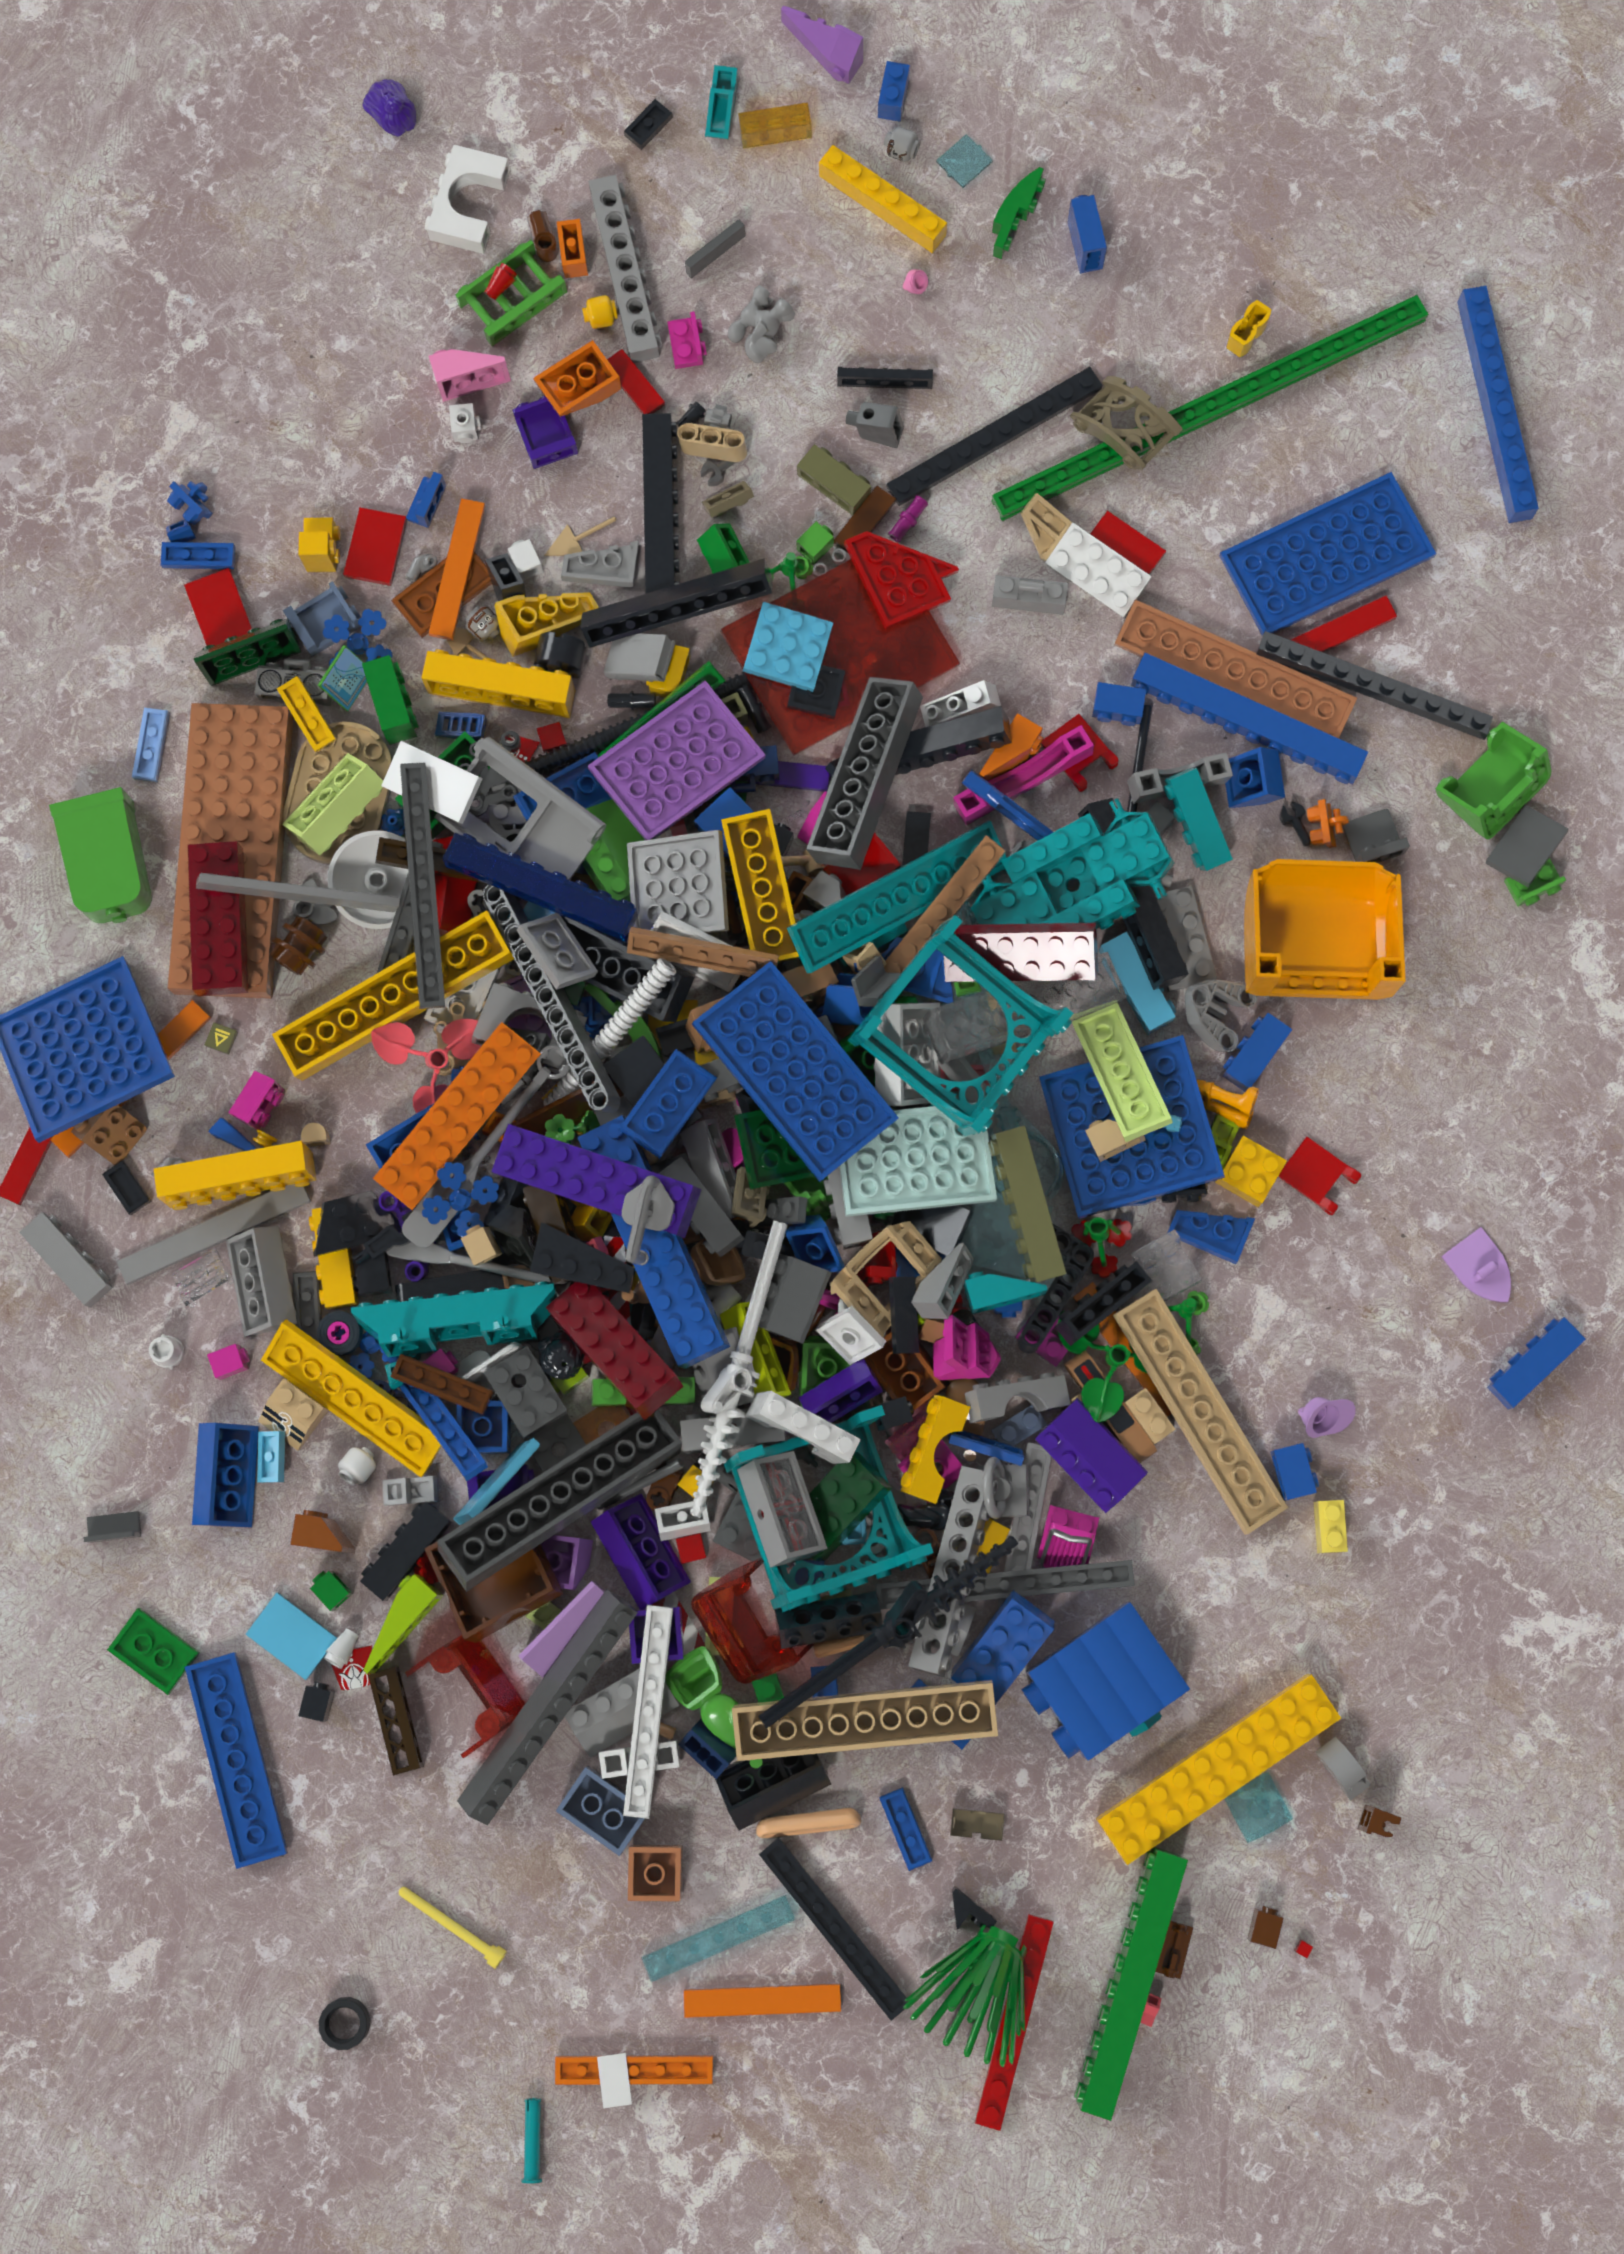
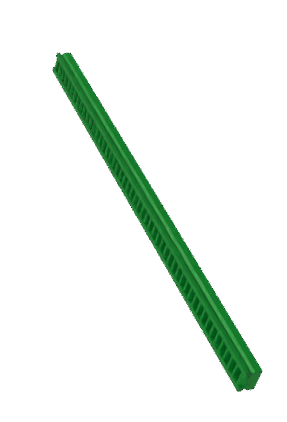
M1415 295L1175 408L1168 413L1178 422L1183 430L1168 443L1426 322L1425 318L1429 314L1419 296ZM1161 433L1151 437L1153 443L1155 444L1164 434ZM1141 439L1143 445L1142 452L1138 446L1132 447V450L1139 457L1150 449L1145 439ZM1103 442L993 494L991 502L998 510L1001 521H1005L1021 513L1034 494L1038 493L1047 501L1123 465V458Z

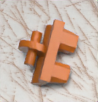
M1325 799L1318 800V805L1307 809V817L1310 823L1321 821V829L1310 831V840L1313 845H1326L1332 848L1337 847L1335 831L1336 834H1342V826L1348 824L1349 819L1347 816H1341L1340 809H1334V817H1332L1331 804L1326 803Z

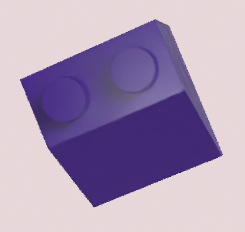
M680 1607L673 1608L667 1661L684 1659L683 1623ZM647 1610L637 1611V1615L629 1625L632 1664L641 1663Z

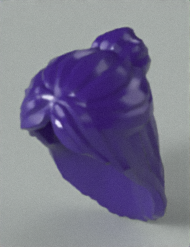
M384 79L371 85L363 99L362 106L364 111L372 116L380 127L393 136L399 137L406 131L413 130L417 122L416 109L413 102L408 99L404 86L393 79Z

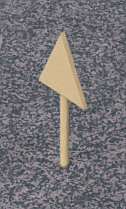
M612 517L576 537L567 524L544 556H564L582 552L577 541L615 522L616 518Z
M456 627L453 641L447 640L453 654L456 656L466 647L481 659L488 658L469 644L474 639V636L467 629Z

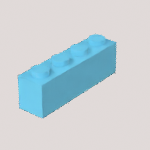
M1125 932L1101 945L1099 949L1100 955L1146 1034L1149 1035L1173 1022L1176 1017V1009L1170 1000L1166 1001L1162 994L1164 992L1163 988L1153 990L1128 933Z

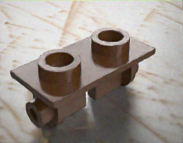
M1170 1921L1155 1972L1164 1974V1976L1169 1978L1181 1979L1194 1927Z

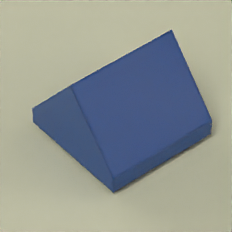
M186 519L169 525L166 528L167 536L171 542H188L196 539L193 529Z

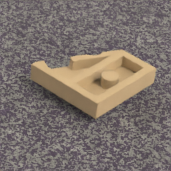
M1036 493L1020 514L1040 558L1046 561L1072 522Z

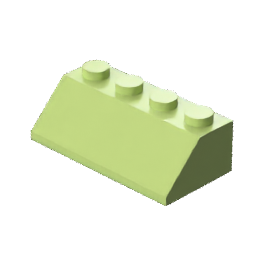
M347 753L282 825L309 849L321 855L329 850L332 842L348 829L352 820L364 812L365 806L381 793L383 780L366 763Z

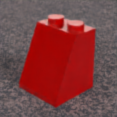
M874 832L861 870L827 865L824 868V873L829 876L831 874L836 875L843 882L841 886L847 896L900 868L901 864Z

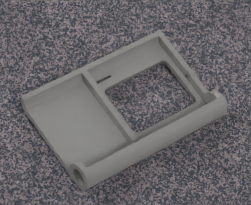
M481 738L474 746L475 758L466 771L479 776L485 766H490L537 802V808L513 842L505 839L470 811H468L463 824L438 812L434 818L551 905L560 896L605 831L606 824L492 738Z

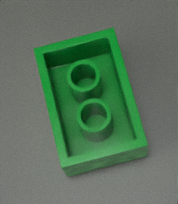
M390 655L362 663L379 723L389 745L417 737L415 729L419 728L418 721L413 713L411 698L406 690V682L398 662L393 663Z

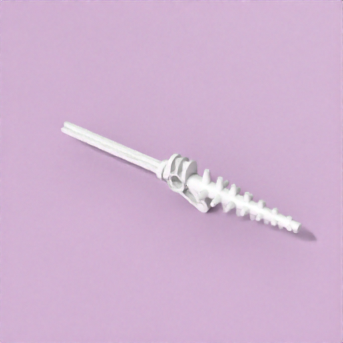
M773 1221L736 1352L731 1351V1364L722 1369L718 1379L701 1401V1409L705 1412L715 1413L716 1416L709 1418V1421L713 1422L714 1426L704 1425L703 1427L708 1432L706 1437L710 1438V1442L701 1443V1447L705 1448L703 1453L706 1454V1458L698 1460V1463L701 1464L702 1474L697 1475L695 1478L698 1481V1490L693 1493V1497H695L693 1499L694 1506L690 1510L691 1515L701 1518L702 1512L707 1508L705 1504L707 1496L713 1493V1489L710 1488L712 1481L720 1477V1474L716 1472L717 1466L727 1461L726 1458L721 1456L722 1450L733 1447V1443L726 1440L727 1435L739 1433L740 1431L738 1427L731 1424L733 1418H745L746 1413L737 1408L740 1395L754 1398L752 1389L757 1387V1384L754 1382L755 1379H759L760 1374L756 1373L753 1368V1357L750 1356L787 1228V1225L782 1222Z

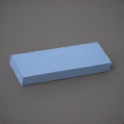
M144 708L132 778L135 780L158 782L170 715L168 710Z

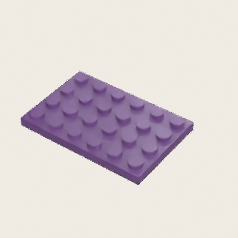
M704 681L589 764L588 769L644 840L656 839L764 760L766 755L709 684Z

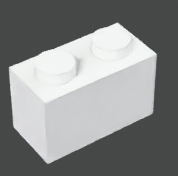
M694 1501L655 1509L661 1541L711 1531L707 1508L702 1512L701 1518L692 1516L690 1510L693 1509Z

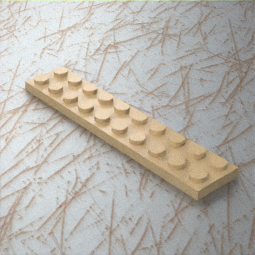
M1158 1290L1150 1291L1113 1315L1244 1535L1251 1533L1286 1510L1288 1506Z

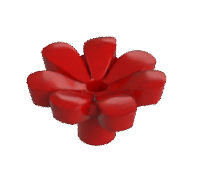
M424 1552L423 1557L417 1560L414 1573L424 1577L425 1581L429 1584L439 1582L426 1552Z

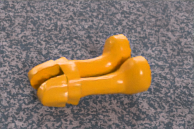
M1196 1079L1205 1111L1215 1112L1234 1122L1238 1127L1248 1129L1253 1117V1107L1259 1094V1088L1249 1087L1243 1094H1235L1216 1086L1214 1082ZM1213 1099L1219 1100V1101H1221V1102H1223V1103H1226V1104H1228V1105H1230V1106H1227V1105H1224V1104H1222V1103H1219V1102H1217V1101H1215V1100H1213Z

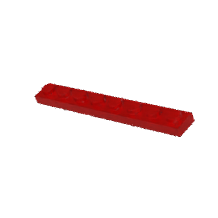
M1031 1914L1027 1916L1019 1947L1020 1951L1023 1945L1027 1948V1954L1023 1960L1025 2032L1021 2027L1020 2036L1016 2033L1013 2064L1009 2061V2040L1005 2065L1001 2067L1000 2053L1007 2004L1006 1998L975 2118V2124L1001 2131L1054 1924L1052 1920Z

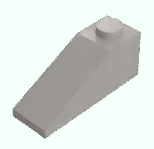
M959 1243L921 1281L911 1303L922 1318H949L974 1262L972 1254L964 1243Z

